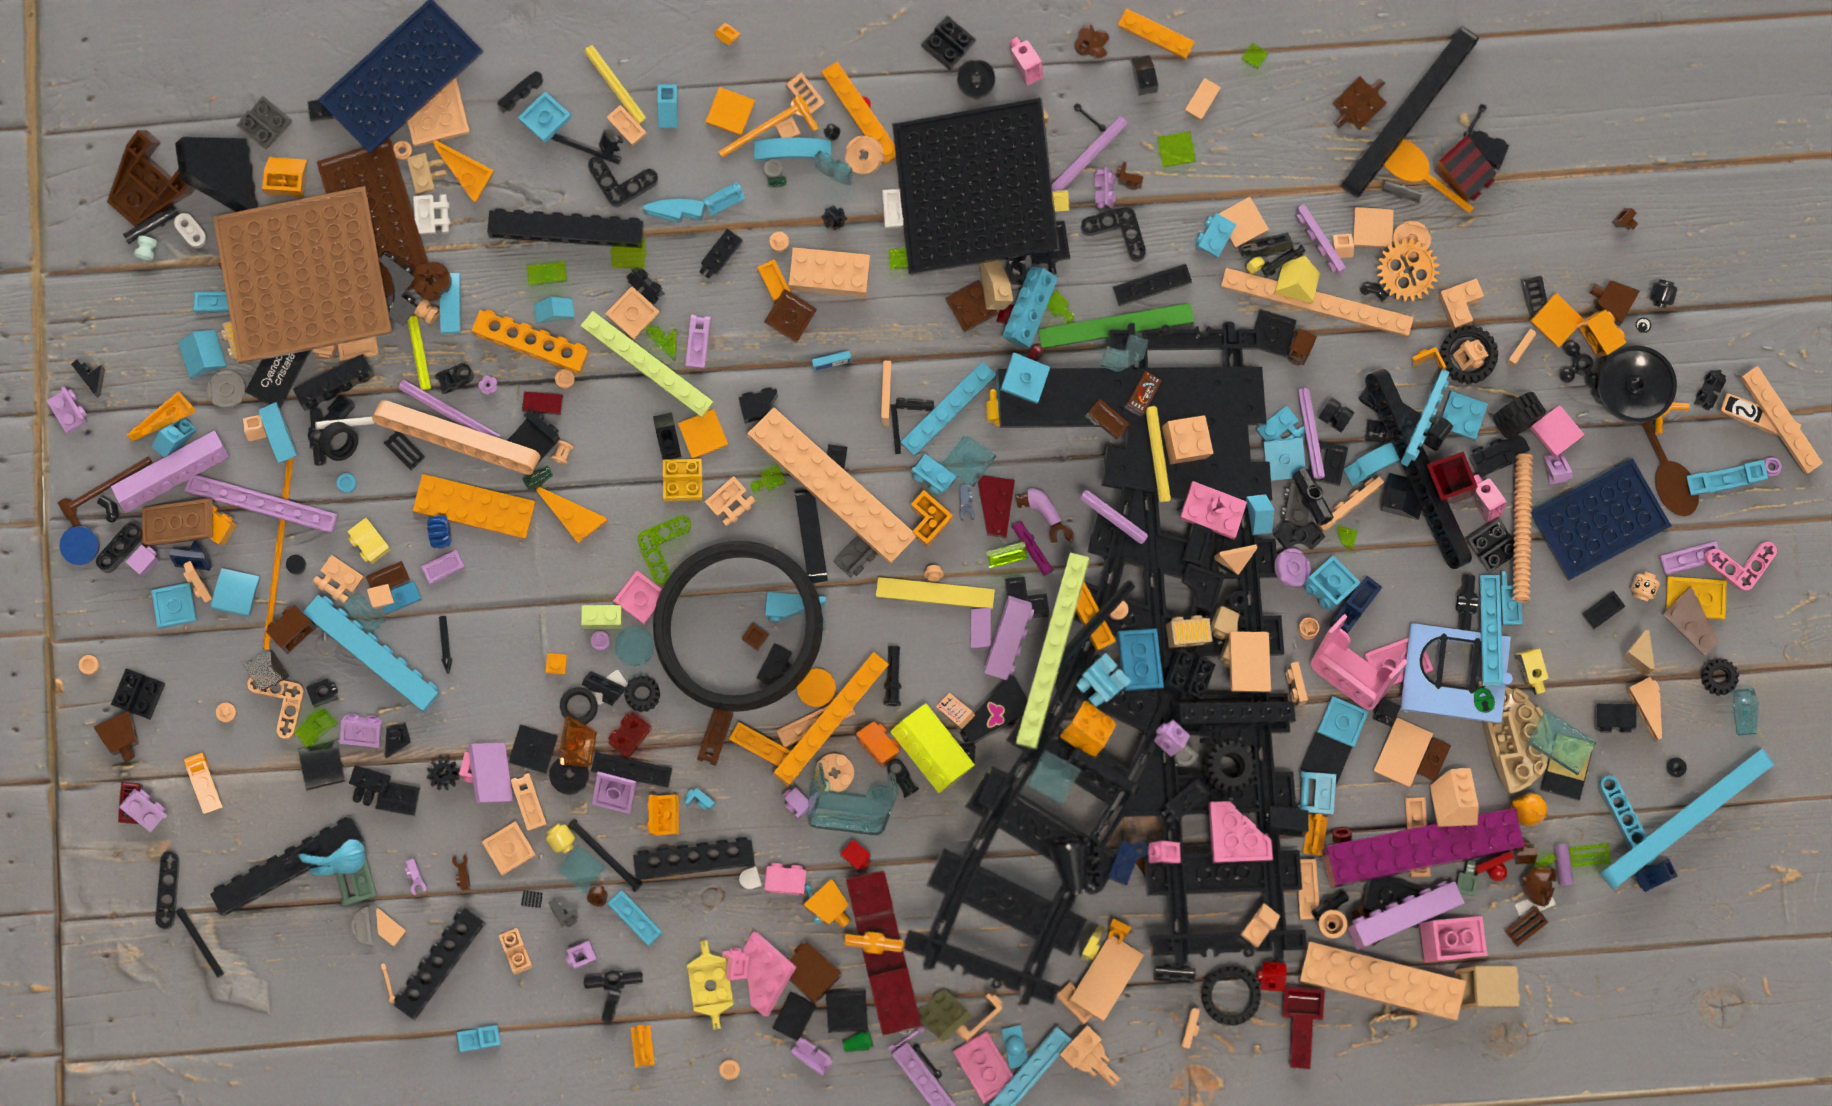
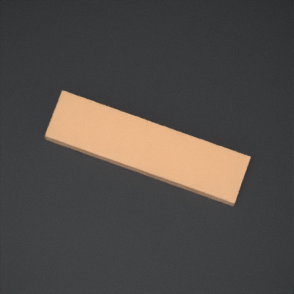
M828 706L776 730L783 747L788 748L798 743ZM853 709L844 720L856 715Z
M1425 797L1405 798L1407 830L1427 826ZM1430 868L1410 872V878L1431 876Z

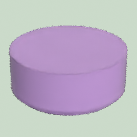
M597 631L592 634L590 643L596 651H604L610 645V638L607 633Z

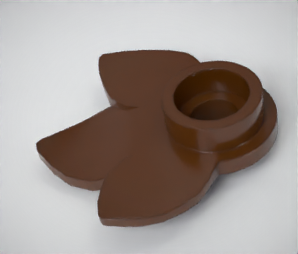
M1091 24L1084 25L1079 30V38L1075 42L1076 52L1083 56L1089 54L1094 58L1105 57L1107 51L1103 46L1108 42L1109 34L1102 30L1094 31Z

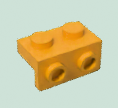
M649 795V801L647 802L649 811L647 828L649 834L655 836L679 835V795Z

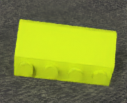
M927 703L902 720L890 731L938 793L950 788L975 766Z

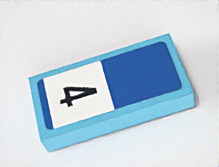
M850 351L813 359L814 371L852 362Z

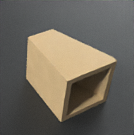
M1473 966L1455 970V979L1466 981L1460 1010L1512 1008L1519 1006L1520 994L1518 992L1519 975L1517 966Z

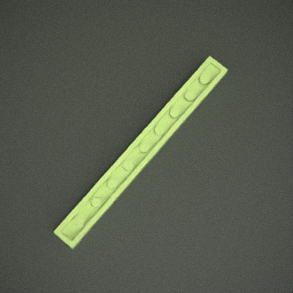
M1074 553L1069 555L1016 741L1018 745L1037 749L1090 562L1089 557Z

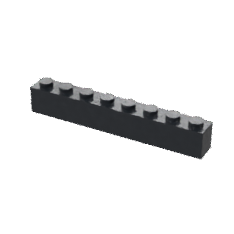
M496 208L489 210L487 234L489 238L642 249L644 222L640 221L639 218L624 220L617 216H611L610 218H602L599 215L583 217L581 214L566 216L559 212H553L552 214H544L541 211L525 213L523 210L509 212L505 209Z
M342 818L337 821L338 825L332 828L329 826L319 831L320 834L314 838L312 836L307 837L301 841V845L285 849L283 855L279 857L277 855L272 856L266 860V864L250 868L249 873L246 875H237L231 879V883L215 887L213 889L214 892L210 893L220 915L225 917L308 872L311 868L319 866L300 861L288 869L283 863V859L292 856L293 852L303 845L306 846L307 842L311 839L316 840L319 848L314 852L311 851L309 856L326 858L340 849L349 839L358 840L360 843L365 841L354 819Z

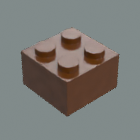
M296 605L287 607L282 612L283 616L278 620H273L267 626L268 630L265 631L287 655L316 629L313 623Z

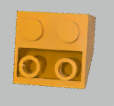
M269 157L263 175L262 190L265 195L304 198L308 160Z

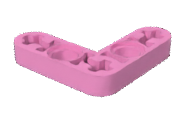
M1772 542L1761 543L1743 567L1719 549L1708 550L1705 553L1704 560L1709 567L1737 589L1745 591L1751 589L1776 556L1777 548ZM1769 547L1768 551L1770 552V554L1764 555L1763 558L1757 557V555L1763 556V554L1765 553V550L1763 548ZM1711 554H1712V555H1713V554H1717L1716 558H1717L1720 562H1721V561H1724V560H1725V562H1723L1722 564L1719 563L1718 561H1713V562H1712L1711 560L1713 559V557L1711 556ZM1753 561L1760 563L1758 572L1753 571L1751 568ZM1728 564L1734 568L1732 575H1728L1725 572V567ZM1749 574L1754 575V577L1749 576L1747 579L1748 585H1742L1743 581L1741 578H1746Z

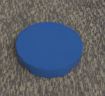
M76 526L64 532L60 539L59 548L66 561L75 565H83L91 562L96 557L100 544L98 537L91 529L84 526Z

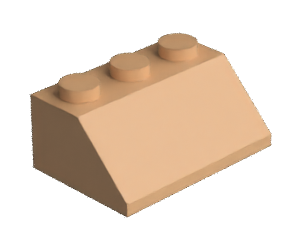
M1470 768L1450 769L1430 785L1438 827L1478 824L1479 806Z

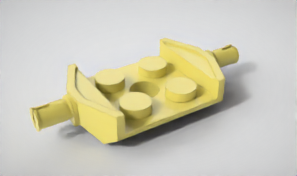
M708 940L704 941V943L700 941L701 956L687 965L694 1012L710 1016L712 1018L713 1030H716V1023L717 1029H721L720 1014L734 1005L730 980L726 978L727 959L711 955L709 953ZM713 980L716 982V989L714 991L706 990L705 984L707 981Z

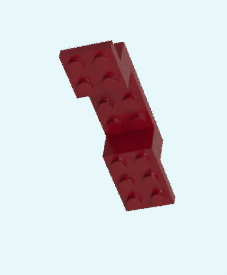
M885 871L846 879L858 935L864 936L866 932L884 934V938L901 940ZM862 948L882 1036L922 1027L903 950L902 952L883 950L882 954L866 953Z

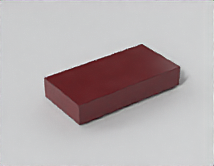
M524 391L522 411L527 412L530 409L533 413L537 411L543 414L561 415L563 395Z

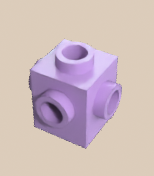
M1172 720L1168 724L1163 723L1156 732L1158 734L1154 741L1170 756H1173L1184 748L1190 735Z

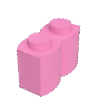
M771 863V866H767L764 892L804 896L806 870H803L802 866L791 865V868H783V864Z

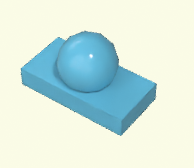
M1021 1025L1002 1029L1001 1032L1010 1069L1021 1067L1028 1060Z

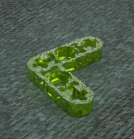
M678 516L642 531L638 535V544L653 580L659 585H664L670 577V572L659 545L683 536L691 530V521L686 516ZM682 520L684 523H688L687 525H685L686 529L682 530L681 527L675 529L677 532L676 534L673 533V529L670 526L671 524H674V527H677L680 525L679 522ZM668 528L670 535L666 538L659 535L660 529ZM643 536L651 537L652 539L649 540L651 547L656 546V548L648 550L646 543H641L644 540ZM657 553L659 555L658 562L651 563L648 560L649 555ZM663 563L664 566H660L662 573H667L664 576L665 579L656 578L658 571L656 568L652 570V567H658Z

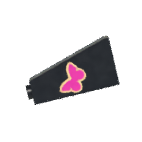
M1014 675L974 713L975 716L961 729L960 735L965 743L969 742L970 745H974L1019 719L1027 706L1028 699Z

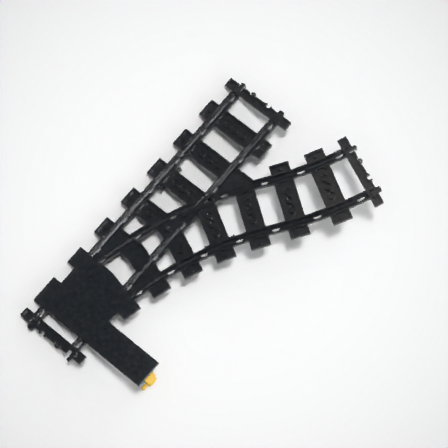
M1233 322L1223 323L1222 329H1212L1208 326L1205 334L1200 333L1199 326L1194 329H1175L1170 333V327L1163 325L1159 331L1157 329L1143 330V341H1136L1135 323H1129L1127 330L1108 331L1109 351H1127L1128 368H1050L1037 404L1000 390L1007 369H997V391L991 389L989 392L990 401L986 402L987 422L994 426H1000V428L1101 427L1087 415L1099 399L1130 424L1126 429L1125 449L1109 446L1106 448L1101 486L1120 489L1116 511L1144 531L1148 537L1144 543L1140 544L1104 516L1097 514L1087 553L1105 557V562L1098 586L1085 582L1100 610L1117 592L1125 563L1143 568L1146 605L1125 598L1123 601L1128 606L1127 615L1120 620H1114L1108 616L1105 622L1115 637H1117L1118 631L1157 629L1163 685L1177 648H1182L1195 656L1219 657L1226 639L1216 638L1211 632L1212 642L1207 645L1169 648L1166 624L1171 622L1172 618L1177 617L1166 612L1164 574L1182 579L1187 562L1182 561L1188 539L1161 532L1159 495L1146 411L1144 414H1141L1126 404L1144 371L1162 380L1148 407H1157L1171 499L1185 501L1190 484L1194 481L1246 501L1247 496L1265 494L1269 501H1272L1270 462H1251L1248 430L1250 425L1267 424L1262 367H1244L1242 351L1259 350L1261 348L1260 330H1235ZM1147 350H1222L1224 367L1148 368ZM1232 354H1233L1234 367H1232V359H1231V355H1232ZM1205 415L1213 454L1207 459L1170 464L1162 426L1168 421ZM1147 497H1149V510L1147 505ZM1129 502V504H1128V510H1127V515H1125V514H1126L1127 503ZM1246 504L1235 539L1212 531L1201 568L1225 576L1224 579H1240V591L1248 596L1249 603L1242 610V616L1238 618L1237 631L1269 632L1270 656L1284 655L1282 616H1263L1260 579L1277 578L1275 572V560L1277 558L1276 538L1257 539V535H1252ZM1244 515L1246 521V529H1244ZM1257 545L1256 551L1239 575L1216 561L1214 557L1219 552ZM1153 574H1154L1155 588H1153V576H1152ZM1250 592H1251L1252 606H1250V597H1249V593H1250ZM1193 607L1191 617L1201 615L1203 618H1209L1211 625L1213 620L1212 614ZM1075 611L1073 620L1082 623ZM1184 617V620H1191V617ZM1089 637L1058 671L1054 688L1057 690L1048 706L1037 749L1016 743L1026 707L1006 741L1022 750V753L1008 773L1011 776L995 811L975 803L989 773H984L965 808L982 817L962 857L945 848L942 849L926 886L944 894L929 934L927 936L909 929L902 949L924 957L923 966L926 971L933 970L937 963L948 966L951 972L955 971V967L959 965L963 968L962 976L969 974L985 981L993 979L991 982L993 989L1001 988L1003 983L1006 989L1020 992L1022 986L1023 990L1018 1002L1019 1006L1028 1005L1031 998L1054 1005L1060 986L1042 979L1044 970L1053 948L1068 956L1072 955L1087 919L1070 911L1077 895H1070V892L1069 894L1065 892L1062 882L1053 900L1050 901L980 866L998 829L1006 832L1052 862L1053 860L1048 850L1049 844L1054 847L1057 841L1078 838V842H1081L1087 836L1097 837L1101 848L1103 888L1101 891H1103L1109 880L1107 876L1116 856V853L1105 847L1122 818L1161 816L1160 814L1166 810L1163 806L1197 778L1200 779L1211 794L1186 815L1209 814L1208 803L1230 801L1240 813H1257L1258 830L1268 837L1264 830L1265 814L1268 813L1269 807L1296 809L1294 772H1274L1272 734L1290 733V725L1253 726L1254 745H1252L1253 760L1256 761L1254 765L1256 772L1252 774L1254 778L1249 782L1248 786L1230 794L1228 792L1223 794L1220 793V790H1213L1214 786L1207 785L1208 779L1203 778L1204 774L1178 775V766L1174 761V755L1170 756L1167 753L1168 764H1166L1165 751L1154 740L1158 734L1156 732L1163 723L1168 724L1172 720L1174 721L1173 707L1178 704L1288 702L1287 693L1248 692L1247 694V692H1239V694L1205 695L1203 700H1198L1185 696V694L1164 685L1163 688L1152 689V691H1124L1122 689L1107 702L1104 701L1096 706L1103 713L1141 731L1140 734L1143 735L1139 744L1140 747L1128 769L1102 752H1099L1094 757L1139 785L1140 788L1136 796L1133 797L1071 761L1068 757L1075 747L1060 737L1064 731L1060 725L1067 712L1071 713L1075 710L1077 700L1081 702L1088 701L1093 705L1089 698L1096 692L1095 689L1091 686L1083 693L1076 686L1083 677L1082 674L1099 657V654L1094 656L1096 649ZM1181 727L1190 736L1213 735L1212 731H1199V727ZM1262 747H1263V760H1264V761H1262V756H1261V748H1262ZM1039 762L1107 804L1089 835L1081 832L1020 793ZM1237 773L1223 774L1229 778H1235ZM1168 813L1163 818L1161 817L1162 841L1171 842L1172 829L1173 842L1180 843V863H1149V855L1144 856L1147 896H1166L1169 935L1150 936L1151 956L1175 955L1176 966L1188 962V955L1200 954L1203 958L1207 957L1208 949L1213 951L1214 957L1223 953H1239L1242 949H1244L1243 955L1245 957L1253 956L1255 951H1272L1273 962L1283 960L1284 951L1307 950L1306 929L1286 930L1284 891L1303 890L1300 850L1280 851L1279 835L1269 834L1273 860L1213 863L1212 853L1184 854L1181 819L1177 822L1173 819L1167 824L1165 820L1170 817V814ZM1089 840L1088 847L1090 848V854H1088L1087 857L1096 856L1095 853L1091 854V848L1095 847V845L1092 844ZM1088 860L1087 868L1094 871L1097 867L1096 862ZM1097 873L1088 875V877L1092 876V882L1089 885L1096 888L1097 884L1093 882V877L1097 876ZM1263 892L1264 903L1279 915L1276 929L1269 931L1258 947L1253 946L1242 937V932L1190 934L1187 895ZM962 903L1035 939L1023 971L947 943ZM1178 918H1179V932H1180V933H1178V927H1177V919H1178Z

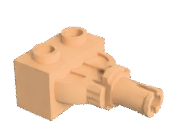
M1087 1026L1060 1053L1059 1057L1073 1070L1077 1068L1082 1072H1089L1093 1077L1099 1074L1113 1087L1116 1083L1109 1076L1116 1082L1121 1078L1106 1064L1110 1059L1105 1055L1104 1047L1100 1043L1102 1039Z

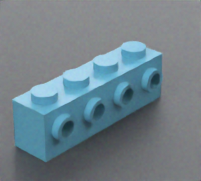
M1041 267L1029 268L1008 323L1005 326L1003 338L1019 347H1031L1058 277Z

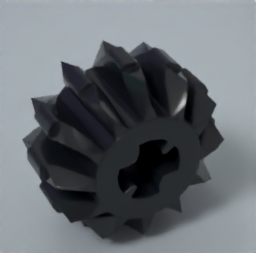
M439 757V764L432 761L431 764L434 768H427V771L432 773L427 776V779L432 780L430 783L432 787L437 784V790L440 791L444 785L447 791L449 790L448 784H451L453 787L456 786L453 779L460 780L458 775H454L459 773L460 769L454 768L457 763L455 761L450 763V758L446 757L443 763L442 758ZM445 769L448 775L441 778L439 773Z

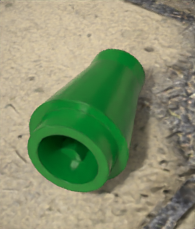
M864 1031L842 1042L845 1053L869 1051V1048L873 1047L870 1032L865 1033Z

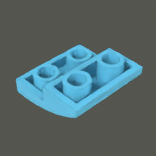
M221 568L211 609L249 617L255 602L254 596L260 582V576Z

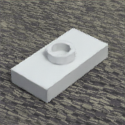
M900 189L882 190L885 229L904 228Z

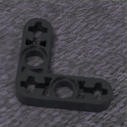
M593 157L588 162L591 175L609 204L613 207H620L655 187L658 183L657 173L652 169H646L619 185L602 158ZM593 163H601L600 168L603 172L601 175L596 168L592 169L594 167ZM646 175L654 176L653 182L645 181ZM605 177H609L612 180L611 185L608 187L601 184L602 179ZM639 179H641V182L645 181V182L643 183V185H644L645 187H643V188L641 187V184H640V182L638 181ZM632 183L638 185V190L635 193L628 191V186ZM612 189H614V192L616 193L617 196L621 195V196L619 197V198H620V201H618V202H617L616 200H613V201H612V199H613V195H612V193H611V190H612Z
M1123 207L1083 219L1081 231L1084 235L1093 236L1121 228L1129 258L1134 262H1140L1145 258L1146 248L1136 214L1132 208ZM1125 212L1131 215L1129 221L1122 218L1119 219V224H1117L1116 214H1118V218L1123 217ZM1111 217L1114 223L1111 226H1105L1103 219ZM1097 219H1099V225L1101 227L1100 229H1098V225L1093 226L1091 231H1089L1088 228H1085L1087 222H1090L1091 225L1097 224ZM1129 230H1135L1137 237L1129 239L1126 233ZM1137 243L1138 251H1142L1139 257L1136 254H1132L1134 252L1133 244Z

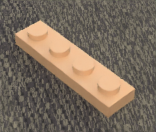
M1380 476L1376 479L1372 477L1364 484L1365 488L1359 491L1357 489L1349 496V501L1346 503L1342 501L1334 508L1335 512L1332 513L1334 516L1332 521L1326 525H1318V528L1324 533L1381 488L1384 481Z

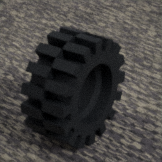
M1720 658L1706 665L1701 675V679H1703L1702 685L1706 686L1705 690L1711 691L1710 694L1720 696L1726 695L1735 689L1739 682V672L1737 673V667L1733 666L1734 663L1727 662V659L1721 660ZM1716 670H1722L1727 674V682L1720 685L1713 680V673Z
M639 675V677H633L631 681L627 682L624 696L627 704L633 710L648 712L659 703L660 689L654 679L649 678V676ZM642 686L650 691V696L645 701H639L635 698L636 689Z

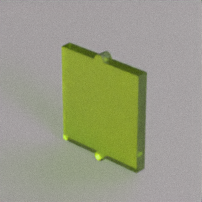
M1190 131L1157 137L1158 154L1161 156L1163 168L1196 162L1195 145L1192 143Z
M643 237L642 248L612 246V250H610V254H612L611 268L638 267L639 269H645V256L647 255L646 237Z

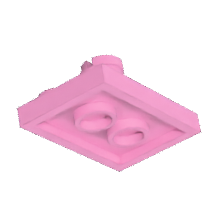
M1192 481L1179 519L1192 524H1199L1212 529L1213 532L1235 539L1247 502Z

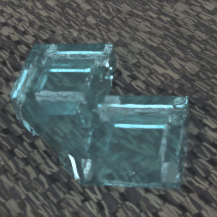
M1130 334L1124 352L1107 346L1101 366L1120 372L1143 360L1149 340Z

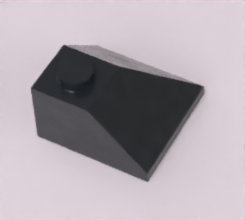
M1390 473L1381 511L1419 520L1422 508L1408 477Z

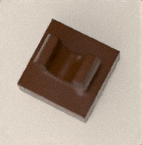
M1624 208L1612 223L1616 228L1625 227L1627 230H1630V228L1634 230L1638 223L1633 217L1637 213L1633 208Z
M1524 841L1525 846L1516 850L1515 863L1535 864L1538 855L1537 848H1530V842Z

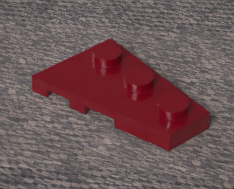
M976 474L987 536L1007 538L1015 480Z

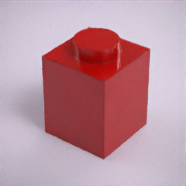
M854 839L840 853V856L858 872L861 868L865 870L871 863V854Z

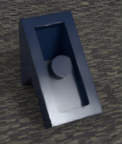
M196 540L193 541L189 551L185 549H171L169 553L175 567L184 568L183 564L191 561L195 569L207 571L211 569Z

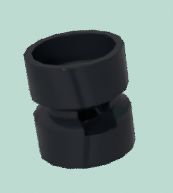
M1332 397L1318 418L1326 424L1332 423V428L1342 433L1355 412L1347 406L1341 407V403Z

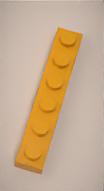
M835 62L821 71V74L863 135L875 138L881 144L885 155L883 164L887 165L896 159L895 144L839 63Z

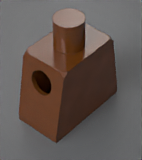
M1609 281L1606 288L1595 283L1589 294L1599 298L1595 308L1598 311L1607 310V312H1610L1615 318L1614 323L1620 327L1640 291L1614 281Z
M129 711L94 726L95 731L112 755L121 753L124 762L135 758L132 747L138 745L139 740L133 716Z

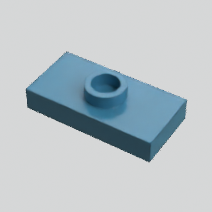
M412 581L391 590L394 603L382 608L385 615L422 600L415 582Z

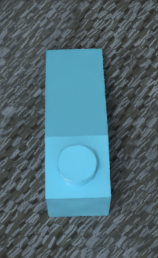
M767 592L765 618L769 619V622L780 623L781 620H787L805 613L800 595ZM818 596L821 606L825 605L826 597Z

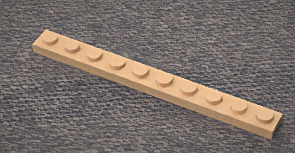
M1229 268L1225 270L1221 288L1401 336H1409L1413 321L1411 316L1320 292H1315L1313 303L1275 294L1278 281Z

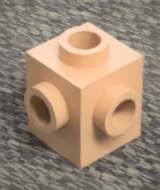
M1479 340L1464 342L1459 346L1460 349L1453 354L1463 371L1472 367L1474 369L1479 368L1484 364L1483 360L1489 356Z

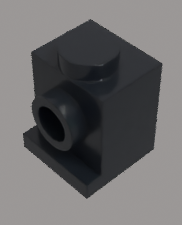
M1383 698L1373 720L1391 727L1401 706Z

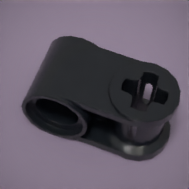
M461 363L437 373L435 379L441 385V393L448 394L472 382L474 372L469 365ZM468 370L469 372L466 377L461 378L459 376L461 371Z

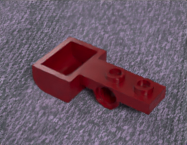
M1285 987L1283 992L1282 1018L1293 1019L1290 1042V1068L1311 1069L1313 1020H1323L1324 989Z

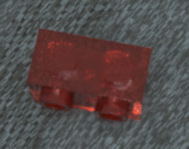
M633 712L630 715H625L620 722L622 726L618 731L614 730L608 738L610 740L609 746L626 759L633 755L652 730L651 725Z

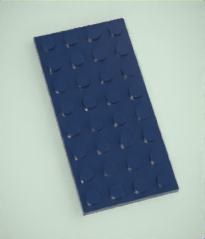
M427 0L327 90L318 101L371 155L483 53V50L434 0Z

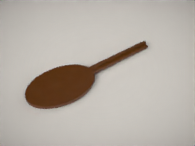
M1642 423L1661 463L1655 476L1656 489L1661 501L1667 509L1678 516L1691 515L1696 510L1699 502V495L1691 496L1687 476L1691 475V473L1683 465L1674 461H1668L1651 423Z

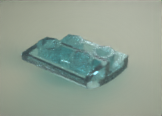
M821 151L815 155V165L825 175L842 184L851 185L853 183V174L851 172L853 169L847 162L843 163L838 159L833 164L834 161L827 153L823 154Z

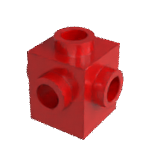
M1263 962L1262 970L1258 969L1257 981H1260V989L1278 992L1285 991L1287 964Z

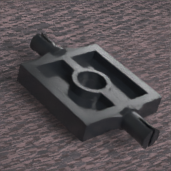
M1065 221L1056 222L1059 251L1031 255L1032 265L1048 264L1049 272L1054 275L1057 274L1055 263L1070 260Z

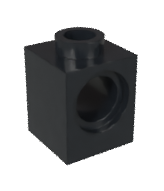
M329 679L306 687L311 703L315 708L337 700L336 694L338 689L335 682L331 683ZM322 688L328 689V694L325 697H319V691Z

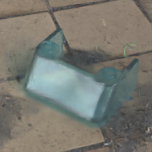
M818 762L810 784L808 824L818 829L866 835H879L883 833L898 796L895 772L890 773L886 786H872L868 790L867 795L830 791V782L824 778L823 765L821 762Z

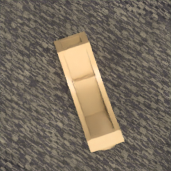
M1221 606L1216 609L1210 627L1214 637L1226 639L1218 661L1223 662L1225 667L1230 668L1229 632H1238L1237 623L1240 614Z

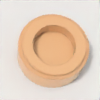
M561 369L555 375V382L559 388L569 389L574 385L575 377L570 370Z
M86 655L80 659L79 669L85 675H94L99 670V661L94 656Z

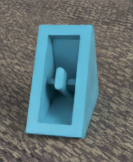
M549 297L534 304L537 324L575 318L571 298Z
M1266 494L1247 496L1246 501L1252 535L1272 533L1275 509Z

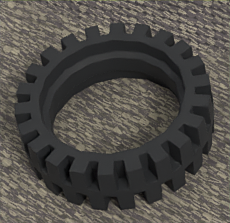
M1464 325L1451 331L1444 339L1440 355L1446 365V371L1449 372L1448 376H1451L1452 380H1457L1461 384H1476L1486 379L1493 372L1499 354L1497 343L1494 342L1495 339L1489 335L1488 331H1483V328H1476L1474 325L1470 327ZM1473 337L1485 345L1489 356L1486 365L1481 370L1474 373H1466L1453 365L1450 358V350L1452 345L1460 338Z
M1238 966L1221 967L1212 972L1204 982L1201 994L1202 1004L1206 1013L1216 1022L1227 1026L1239 1025L1247 1022L1257 1012L1261 1002V989L1258 981L1246 969ZM1234 976L1240 978L1250 989L1251 999L1249 1006L1238 1015L1223 1014L1216 1009L1212 1002L1213 987L1218 980L1224 977Z

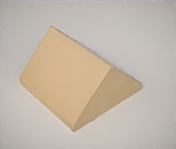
M1645 630L1622 657V659L1643 675H1649L1655 669L1649 630Z

